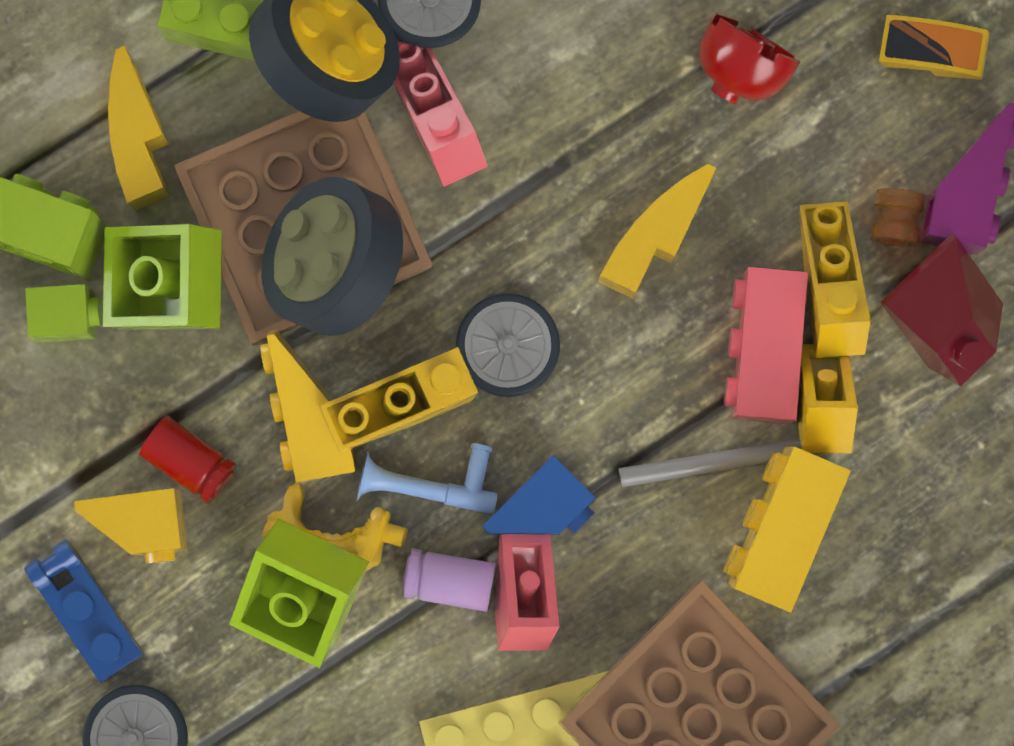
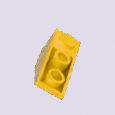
M848 201L799 205L804 272H808L806 290L808 314L816 358L865 355L871 320Z
M278 330L269 331L267 334L268 343L260 345L265 374L274 373L278 392L270 393V402L275 423L284 421L288 441L280 442L284 470H294L296 483L355 472L356 459L354 449L351 448L339 453L319 407L332 401L333 398Z
M457 347L322 404L319 407L340 453L427 421L469 403L475 398L478 391Z

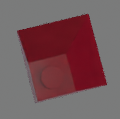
M952 234L880 302L927 367L959 386H962L997 351L1003 303L958 238Z

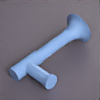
M471 443V454L464 486L453 483L444 484L385 470L373 462L367 450L356 501L368 492L390 491L493 515L497 493L482 490L492 447Z

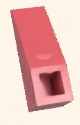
M403 41L397 42L400 65L393 85L443 187L488 167L476 131L432 49L412 46Z

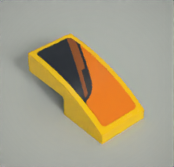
M886 15L879 62L883 67L928 70L934 76L982 80L990 32L982 28L940 20Z

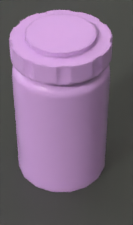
M412 548L411 555L407 559L404 574L403 598L414 599V596H418V599L422 601L487 612L496 563L434 552L422 554V550Z

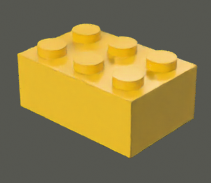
M795 446L785 447L783 453L777 452L776 454L773 452L762 476V480L769 483L763 499L757 500L754 498L742 524V526L749 528L742 547L734 544L726 560L723 572L730 575L727 584L738 591L791 613L851 470Z

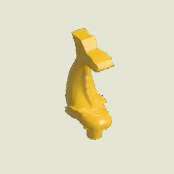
M298 482L288 487L284 496L283 509L267 515V523L261 535L266 537L279 518L369 561L366 569L368 571L379 565L384 543L403 547L408 529L391 524V513L382 507H376L371 511L370 518L367 519L368 522H365V526L355 528L352 533L347 532L341 536L338 533L331 535L329 532L322 534L320 530H308L302 522V512L306 497L303 484Z

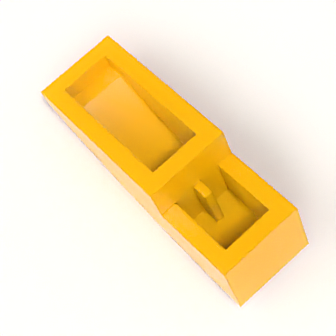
M122 46L115 49L110 75L108 99L109 134L116 173L126 202L134 211H137L170 196L152 153L169 145V141L133 57L127 48Z
M706 164L680 180L657 198L633 223L615 247L599 276L598 283L633 299L653 256L672 263L716 171V167Z

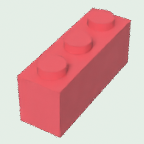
M748 267L743 274V280L735 279L732 309H740L739 329L731 328L728 357L736 358L735 378L727 377L724 394V406L732 407L731 419L792 424L796 421L808 272Z

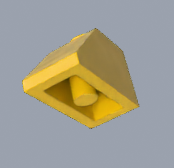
M802 344L797 405L801 449L809 453L820 454L852 453L858 405L849 356L816 358L814 345Z
M171 488L74 501L75 512L129 554L145 555L146 564L176 560L175 551L188 549L181 490Z

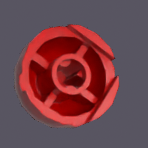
M716 12L705 30L700 43L699 53L704 73L714 81L710 90L732 104H736L740 97L751 101L769 99L779 93L793 76L800 61L794 59L795 56L759 32L753 29L750 31L743 27L739 30L736 28L739 21Z

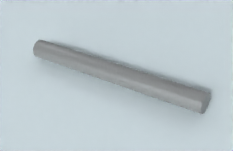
M800 438L618 468L621 487L767 464L773 452L776 454L777 452L783 453L785 447L791 446L801 449Z

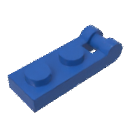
M65 539L53 547L55 553L43 561L35 559L26 565L24 570L33 585L40 591L98 681L102 683L145 653L76 549ZM67 569L74 581L60 590L53 577Z

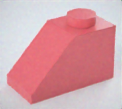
M501 534L499 538L494 601L498 651L548 650L560 627L550 534Z

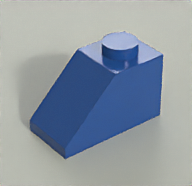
M553 455L482 527L489 535H560L566 528L575 534L595 513L589 507V504L596 497Z

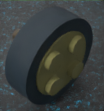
M342 177L322 178L300 190L286 204L277 217L264 249L261 274L262 286L266 300L273 311L290 322L328 336L345 334L366 322L385 301L395 282L401 264L403 231L400 218L393 205L384 197Z

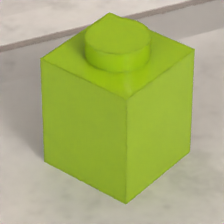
M86 284L25 288L27 334L29 339L37 343L96 339V326L103 325L102 301L100 296L94 297V291Z

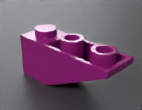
M1009 103L994 118L929 195L920 238L921 243L939 246L952 234L958 238L967 253L975 255L987 248L988 243L994 244L1001 220L1000 215L994 214L997 196L1003 197L1005 195L1010 179V168L1004 167L1007 149H1014L1013 103Z

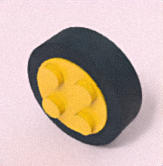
M264 0L257 7L251 18L249 27L250 47L261 74L283 100L295 109L313 118L330 122L354 119L364 113L396 80L400 65L398 43L386 16L373 0Z

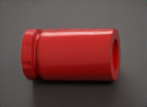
M169 416L164 417L157 424L139 452L140 457L194 495L200 494L199 499L206 504H210L222 493L233 477L237 465L229 458L224 460L222 453Z

